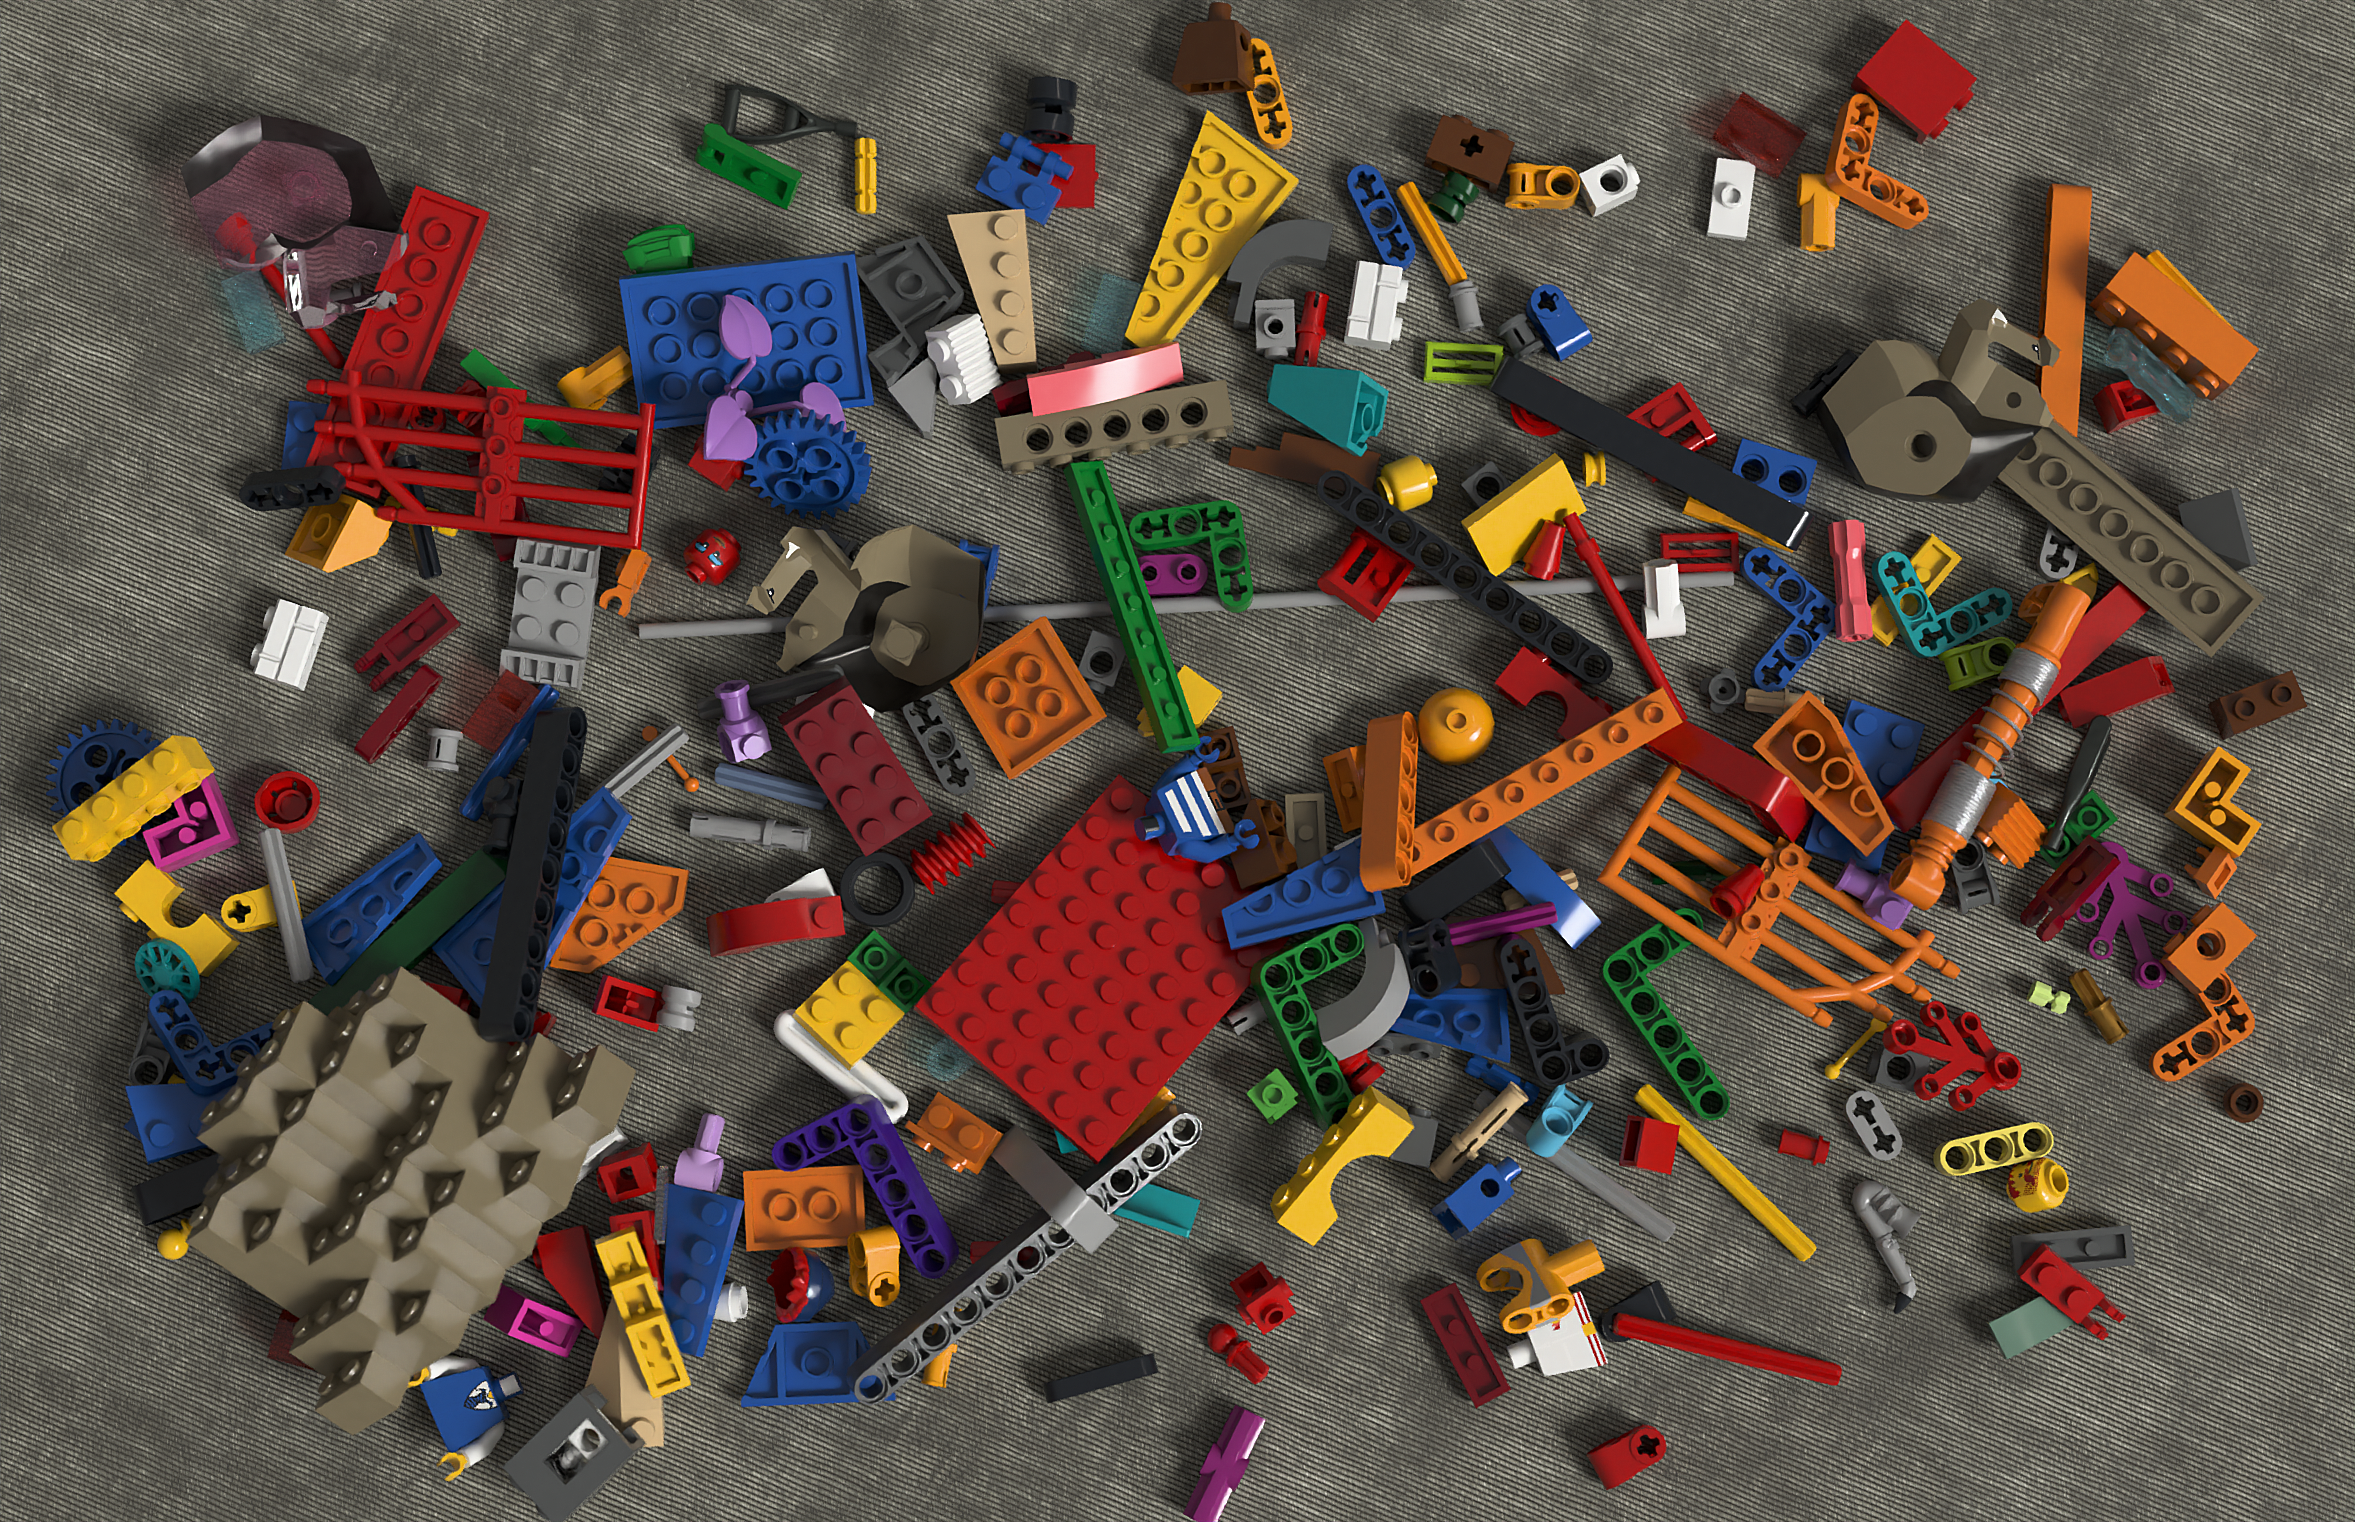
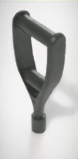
M727 84L723 88L726 94L721 126L726 130L727 135L747 145L779 144L820 132H836V135L856 137L857 122L825 120L786 97L764 89L735 84ZM741 95L757 97L785 106L782 133L764 136L735 134ZM802 116L808 123L804 127L798 128L799 119Z
M2095 716L2087 728L2068 775L2057 820L2054 827L2049 829L2042 845L2047 850L2052 852L2058 851L2065 835L2063 830L2071 814L2090 789L2111 741L2112 722L2107 716Z

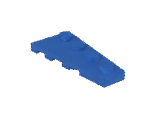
M669 1183L663 1306L679 1351L703 1358L745 1201Z

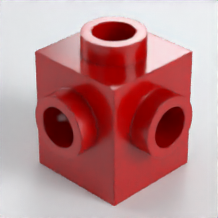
M704 432L700 435L693 447L695 454L687 465L694 472L727 492L735 479L741 480L745 476L746 462L705 460L703 449Z
M1262 1261L1229 1283L1241 1301L1234 1307L1247 1326L1255 1322L1263 1335L1297 1313L1288 1300L1294 1294L1281 1275L1274 1279Z

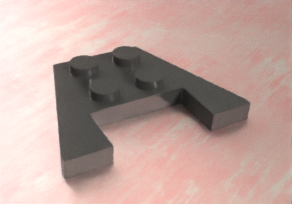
M923 235L876 248V253L856 258L859 282L863 283L899 332L898 336L867 355L870 363L888 388L898 380L928 344L925 331L949 319L966 299L962 287Z

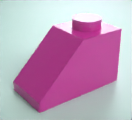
M502 1283L495 1301L490 1304L483 1318L484 1321L509 1336L568 1358L584 1325L581 1319Z

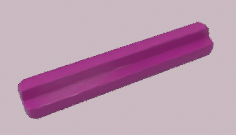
M1549 901L1448 924L1447 926L1450 930L1452 945L1456 946L1557 922L1558 916L1555 904Z

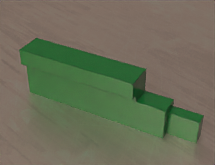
M476 348L460 363V366L486 390L487 386L519 389ZM527 396L526 402L535 403ZM524 418L525 426L533 433L537 430L551 444L582 448L554 421Z

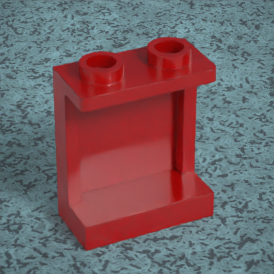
M1906 19L1859 71L1850 86L1859 94H1864L1868 91L1918 134L1915 140L1922 144L1929 136L1936 140L1950 123L1945 117L1953 108L1960 112L1975 95L1970 89L1977 78Z

